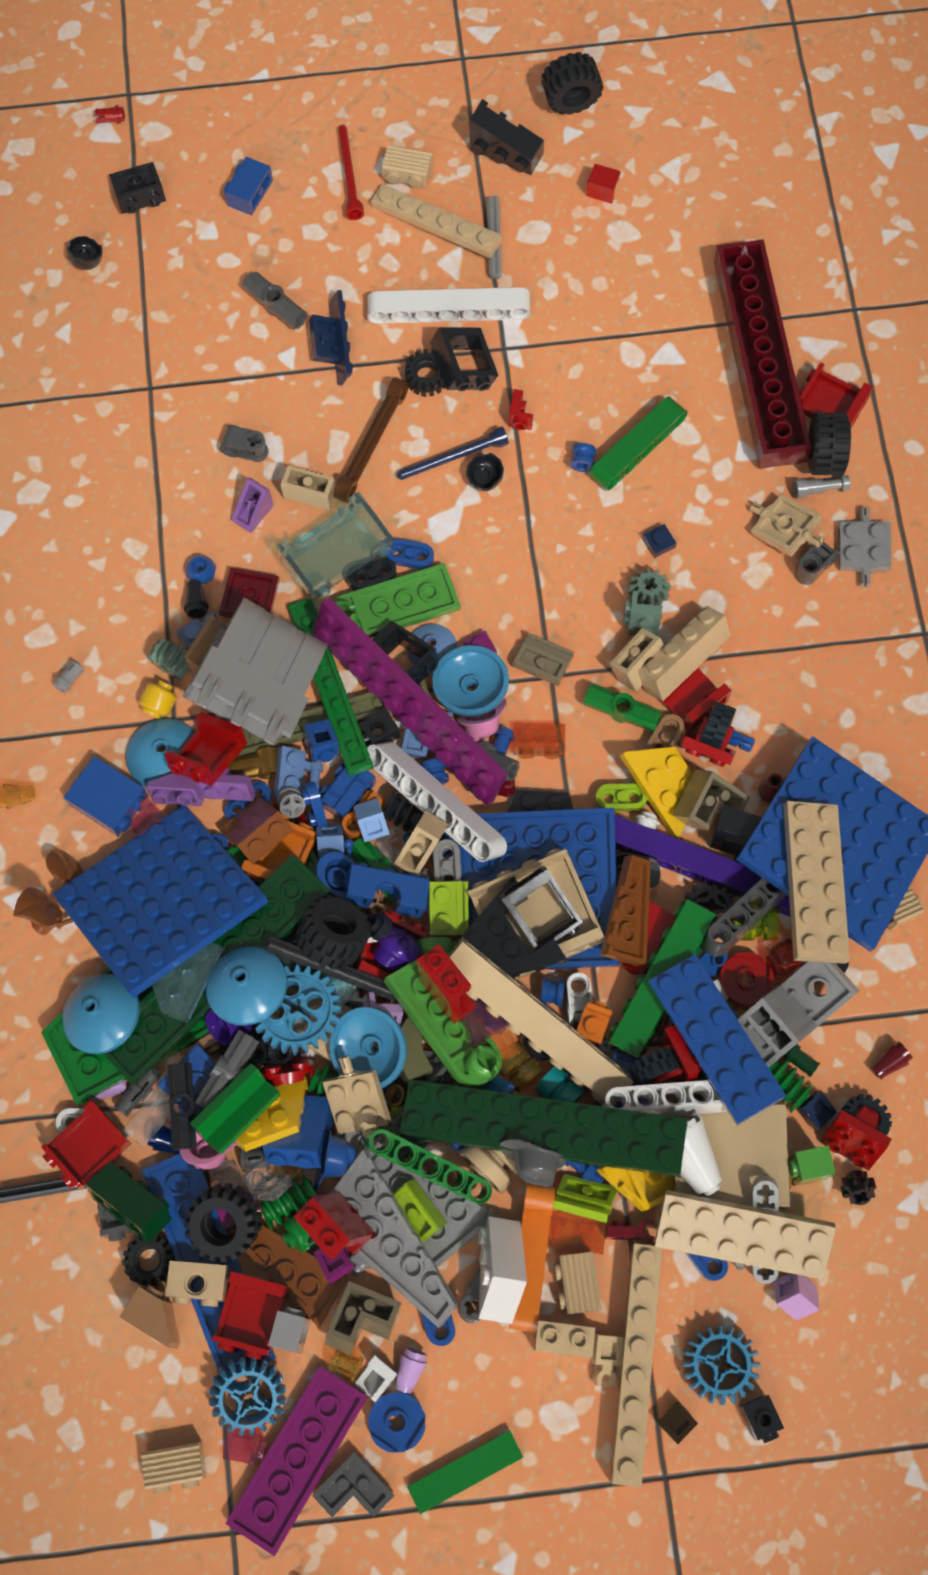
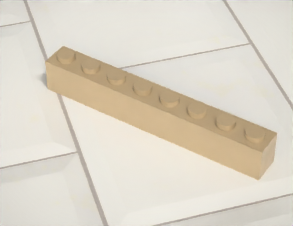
M462 937L448 954L471 984V989L466 992L468 996L475 1001L480 998L487 1004L485 1009L496 1018L502 1016L508 1021L506 1026L518 1036L521 1033L530 1039L527 1043L539 1053L543 1050L550 1056L549 1061L559 1070L565 1068L572 1074L570 1078L578 1086L583 1087L586 1085L593 1091L591 1095L603 1105L606 1094L610 1089L631 1086L634 1083L632 1076L466 939ZM611 1100L610 1104L614 1106L618 1100Z
M634 1243L631 1247L623 1335L624 1344L620 1367L610 1483L640 1488H642L662 1248L652 1245Z

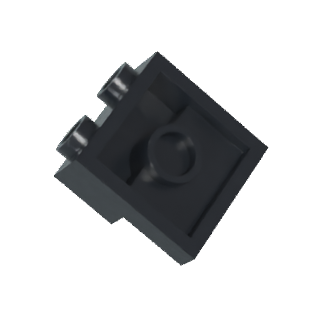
M153 162L109 174L122 214L127 212L135 213L138 209L148 206L157 207L161 202L166 201L162 184Z

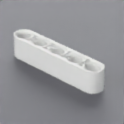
M708 1080L615 1087L608 1091L602 1107L615 1108L610 1104V1101L618 1100L622 1103L623 1107L617 1109L667 1116L728 1112ZM693 1094H701L705 1101H697ZM665 1096L675 1097L678 1103H669ZM638 1098H646L651 1105H641L638 1102Z

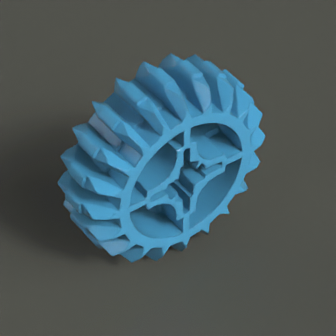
M722 1324L716 1325V1334L713 1333L711 1326H706V1337L702 1332L697 1331L695 1335L699 1342L697 1343L692 1339L688 1340L689 1346L694 1348L693 1352L690 1350L683 1351V1355L691 1357L690 1362H682V1367H691V1372L685 1373L684 1378L694 1377L695 1381L689 1385V1388L693 1390L700 1386L701 1389L697 1394L699 1398H703L706 1392H708V1403L713 1404L715 1397L718 1396L719 1404L725 1405L726 1396H728L729 1401L734 1404L737 1402L736 1392L741 1398H746L747 1395L743 1387L745 1386L749 1390H753L755 1387L748 1379L749 1377L752 1379L759 1378V1374L751 1372V1367H760V1362H751L750 1358L758 1355V1351L752 1350L748 1352L747 1347L752 1345V1340L749 1339L742 1343L741 1339L744 1336L742 1331H739L735 1337L732 1336L734 1332L733 1326H728L726 1334L723 1333ZM723 1340L721 1347H719L717 1354L714 1356L700 1353L703 1347L710 1341ZM731 1344L739 1350L743 1359V1367L731 1360ZM719 1356H723V1362L728 1364L729 1367L734 1368V1370L722 1369V1373H719L718 1366L708 1360H720ZM698 1362L707 1365L711 1369L712 1381L710 1386L701 1377ZM731 1373L741 1376L739 1381L731 1388L719 1390L720 1383L726 1374Z
M242 1355L240 1356V1364L237 1365L233 1359H230L228 1361L229 1370L221 1366L219 1368L221 1376H213L212 1383L215 1386L209 1387V1394L213 1396L208 1402L209 1406L214 1407L212 1416L220 1417L218 1420L220 1427L229 1423V1433L233 1432L236 1427L239 1428L240 1436L244 1435L245 1429H250V1434L254 1436L256 1427L265 1432L267 1430L266 1422L274 1425L276 1423L274 1415H282L283 1408L280 1405L286 1404V1397L282 1395L287 1391L286 1385L280 1384L283 1381V1375L275 1374L277 1371L275 1365H271L266 1369L267 1359L265 1358L257 1364L256 1358H251L250 1362H245V1357ZM242 1376H250L248 1380L243 1382L235 1380ZM261 1379L267 1383L272 1392L270 1400L265 1398L264 1393L258 1390ZM252 1390L253 1397L250 1398L249 1396V1399H244L243 1401V1393L246 1395V1392H251ZM225 1391L230 1393L231 1397L237 1401L235 1411L231 1410L226 1404L223 1397ZM249 1410H259L255 1414L245 1415Z

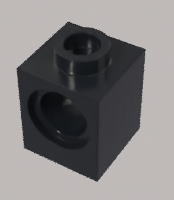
M386 708L359 723L366 747L387 741L393 742L400 738L399 728ZM376 728L384 730L381 735H373L371 733Z

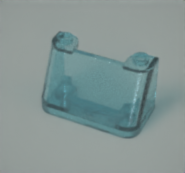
M359 491L349 497L350 504L344 508L340 507L337 514L301 538L295 537L293 544L285 540L277 546L278 560L312 599L316 597L319 600L324 598L331 592L330 588L376 557L383 558L392 551L391 546L394 538Z

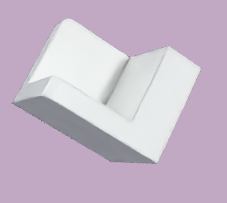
M374 1355L367 1364L368 1367L356 1381V1386L376 1403L398 1374Z

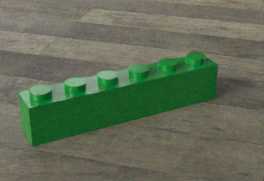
M688 899L685 904L681 903L675 911V923L672 928L667 927L661 938V941L664 943L659 952L655 950L648 961L650 968L646 976L642 974L635 985V989H637L633 999L629 998L622 1009V1013H624L620 1023L615 1022L609 1032V1036L612 1037L609 1043L639 1060L642 1059L641 1056L645 1054L667 1014L650 988L648 981L694 954L698 957L704 946V940L709 928L718 920L716 914Z

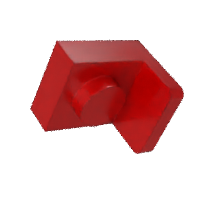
M514 389L508 426L516 430H532L533 414L525 413L527 401L523 400V390Z

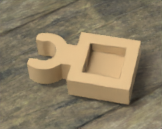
M595 1333L591 1363L598 1365V1368L592 1376L593 1384L601 1386L602 1377L607 1375V1385L615 1387L617 1377L613 1368L622 1364L623 1336Z

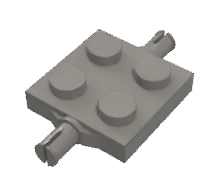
M864 507L859 508V521L840 522V571L860 573V586L864 587L866 578V587H870V573L891 570V522L871 521L870 508L866 507L864 515Z

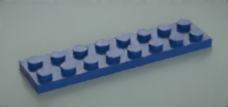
M178 1154L142 1170L151 1194L155 1197L157 1195L162 1196L170 1206L168 1211L172 1221L164 1227L176 1261L227 1265L230 1267V1273L233 1271L244 1274L238 1258L234 1260L230 1258L227 1262H221L220 1258L215 1262L210 1261L209 1255H206L204 1258L199 1255L201 1251L199 1248L196 1247L193 1250L190 1246L193 1243L192 1238L187 1239L185 1233L189 1230V1228L185 1227V1220L189 1218L186 1215L187 1211L193 1206L192 1203L210 1188L203 1169H196L193 1164L187 1163L181 1154ZM213 1209L211 1219L214 1227L220 1233L228 1235V1232L224 1230L217 1210ZM198 1276L192 1280L191 1288L195 1293L200 1292L204 1287V1279ZM191 1299L218 1372L221 1366L229 1370L228 1361L230 1359H233L236 1365L240 1364V1356H244L246 1350L237 1347L234 1348V1352L217 1348L218 1342L211 1340L212 1336L216 1333L224 1302L219 1301L218 1307L201 1306V1300ZM273 1347L270 1356L262 1355L261 1360L265 1358L267 1363L277 1359ZM244 1356L245 1362H250L251 1358ZM256 1359V1363L259 1364L261 1360Z

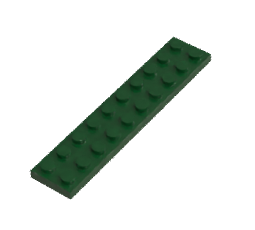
M294 854L258 887L267 897L268 903L176 967L140 1002L138 1022L130 1037L118 1048L103 1053L132 1085L135 1086L211 1010L206 996L207 978L215 963L222 956L234 949L246 946L266 949V944L271 936L284 940L299 925L312 901H315L320 896L324 898L325 895L331 894V891ZM245 975L240 976L238 981H242Z
M410 1080L399 1134L401 1137L495 1151H513L512 1149L500 1147V1142L506 1139H519L543 1149L558 1152L563 1155V1157L558 1158L570 1162L681 1178L688 1118Z

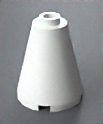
M698 1113L689 1117L681 1177L698 1195L704 1193L707 1197L720 1189L718 1184L722 1181L703 1120Z

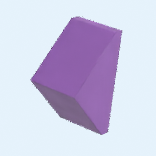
M247 478L231 520L250 533L253 532L274 506L270 490L254 479Z

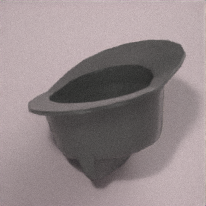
M506 1139L500 1142V1147L513 1150H501V1152L507 1158L515 1161V1168L519 1177L532 1185L551 1187L554 1183L557 1169L563 1167L566 1163L565 1159L558 1158L563 1157L560 1153L543 1149L526 1141Z

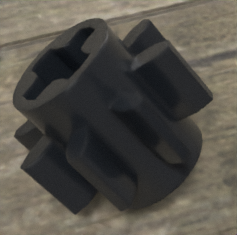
M853 1170L846 1177H842L843 1186L840 1187L843 1198L849 1197L850 1204L864 1205L871 1198H875L874 1190L877 1188L874 1177L868 1178L867 1171Z

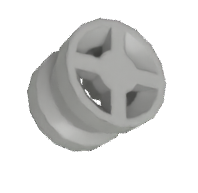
M287 786L282 788L276 795V802L280 812L286 817L296 818L304 812L305 801L297 788Z

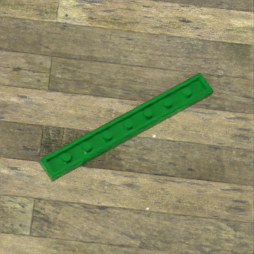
M312 598L288 605L293 623L297 629L316 637L313 630L318 614ZM327 647L313 678L327 717L337 737L338 747L348 775L352 776L374 767L332 652Z

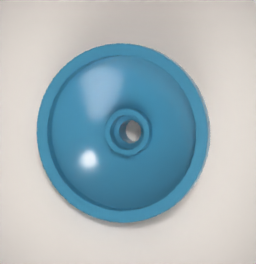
M468 645L453 649L440 659L436 670L433 672L432 684L434 694L444 708L461 716H478L488 713L502 702L508 691L509 675L504 661L495 652L485 647ZM471 686L476 687V689L473 691L468 690V688Z
M170 718L156 719L140 727L131 737L126 750L127 767L135 781L147 789L148 782L172 774L168 768L165 753L171 751L177 754L195 734V731L186 723ZM160 746L166 747L163 752H158L157 749Z
M246 946L234 949L222 956L209 973L206 983L208 1003L219 1018L230 1024L244 1026L259 1023L271 1016L283 1002L288 984L286 970L275 954L267 952L264 948ZM245 975V979L239 982L238 978Z
M99 974L84 980L72 991L64 1006L62 1025L67 1039L74 1047L89 1054H103L118 1048L130 1037L137 1025L140 1013L138 995L132 998L113 974ZM95 1005L94 1010L90 1012L91 1007Z
M360 1007L344 1014L339 1019L340 1023L334 1026L335 1034H331L330 1056L339 1075L343 1074L338 1058L350 1055L354 1070L367 1071L376 1069L381 1088L388 1086L402 1072L407 1057L406 1038L399 1023L389 1013L375 1007ZM374 1042H377L379 1045L378 1051L374 1048Z

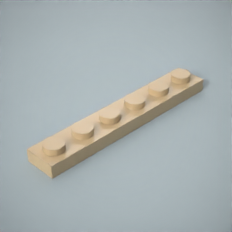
M384 184L381 185L371 200V205L375 209L488 258H492L502 242L501 234Z

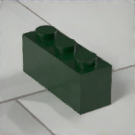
M110 1161L86 1183L87 1189L95 1202L148 1244L172 1221L168 1211L170 1206L162 1196L157 1195L155 1197L151 1194V1190L143 1181L139 1180L136 1182L132 1179L131 1173L125 1167L121 1166L118 1168Z

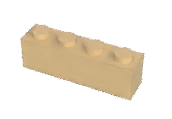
M709 606L701 610L638 670L644 690L664 701L731 636L726 616Z

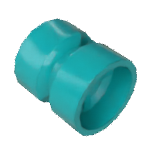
M555 1066L542 1078L534 1089L542 1098L577 1103L586 1092L583 1087L578 1086L573 1080H568L569 1074L564 1069L559 1070Z

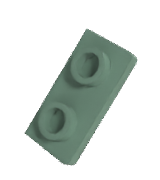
M633 590L632 599L627 598L624 613L623 625H628L627 634L636 635L644 628L658 636L663 606L637 604L638 591Z

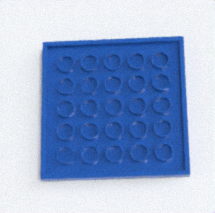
M812 736L801 751L736 860L789 896L783 804L787 801L838 805L848 937L871 952L877 946L928 854V815Z
M181 805L52 893L60 906L132 998L268 903L264 893L184 805Z
M614 808L478 814L504 837L507 843V850L501 857L480 862L457 843L461 851L462 881H468V891L472 890V886L478 882H490L497 879V875L507 870L513 872L522 868L521 865L529 860L536 859V861L546 858V854L552 850L561 849L562 851L566 849L605 937L617 889ZM468 895L470 927L478 918V913L471 897ZM601 943L567 958L569 962L565 964H554L546 967V969L619 967V961L600 956L603 945Z

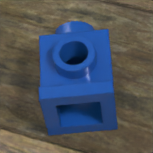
M329 719L304 725V742L308 746L313 761L329 762L338 755V740Z

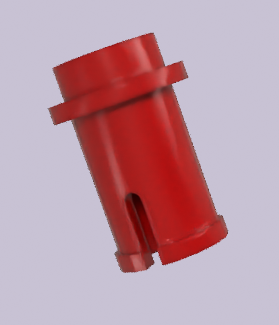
M115 105L114 108L95 109V116H99L96 118L97 124L108 122L121 124V121H125L124 108L119 107V105Z

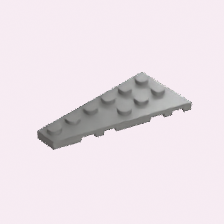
M337 1132L333 1135L348 1141L349 1145L355 1148L354 1161L360 1152L366 1149L361 1132L338 1134ZM376 1140L377 1145L374 1146L375 1149L382 1146V1145ZM368 1150L393 1193L406 1182L415 1179L446 1220L447 1225L423 1243L437 1268L479 1234L480 1228L485 1227L488 1216L498 1217L480 1205L452 1193Z

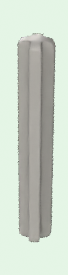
M489 196L487 198L488 229L501 234L499 197ZM501 244L492 258H489V277L491 279H500L502 277Z

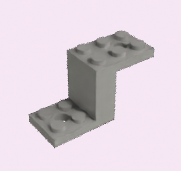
M808 961L782 985L761 998L738 1021L769 1068L860 990L836 963ZM815 981H822L826 985V994L820 995L814 990Z

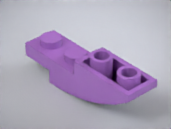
M229 768L223 772L213 786L196 783L191 778L174 773L152 780L146 786L153 803L184 806H202L204 798L253 801L256 794L249 776L231 775Z

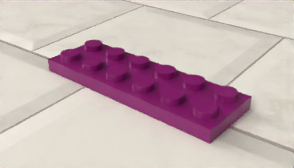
M319 1366L225 1524L271 1555L276 1556L364 1406L368 1396Z

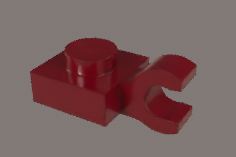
M644 1220L637 1227L629 1226L628 1221H612V1226L605 1228V1240H642L644 1242H652L655 1240L654 1236H646L643 1228L645 1226H654V1221Z

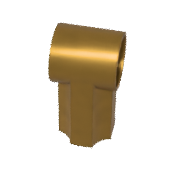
M265 747L255 751V754L236 757L229 765L230 774L249 776L250 778L259 777L261 779L275 778L278 749L275 747Z

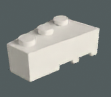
M488 1216L485 1227L480 1228L478 1235V1244H481L478 1319L512 1324L527 1283L521 1222Z

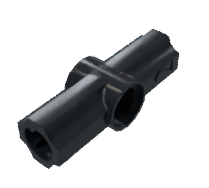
M192 1063L168 1064L172 1150L197 1148L196 1130L190 1124L195 1119ZM184 1098L189 1101L190 1109L187 1113L179 1114L174 1110V1103L178 1099Z

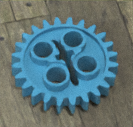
M296 965L294 972H290L288 966H285L288 980L287 989L295 986L299 988V991L294 996L285 995L284 1001L287 1004L282 1002L278 1008L284 1011L282 1018L275 1020L269 1016L265 1020L256 1023L260 1025L255 1029L258 1034L265 1032L262 1037L264 1042L272 1039V1049L277 1048L281 1044V1050L284 1054L289 1047H292L294 1055L297 1054L299 1047H302L307 1054L308 1045L312 1044L315 1049H319L317 1042L319 1039L323 1042H328L326 1032L335 1034V1029L331 1024L340 1023L339 1018L334 1015L341 1013V1007L335 1005L340 1002V997L333 995L337 991L335 985L327 987L330 983L329 977L320 980V970L311 975L310 966H307L304 972H301L299 965ZM313 1000L323 1002L322 1006L317 1010H312L308 1007L309 1003ZM300 1005L303 1013L295 1011L293 1014L290 1006L298 1008ZM307 1016L317 1018L318 1020L313 1022ZM298 1023L308 1025L307 1030L303 1033L293 1031Z

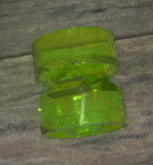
M775 906L739 941H754L756 937H759L761 941H777L779 935L777 907Z

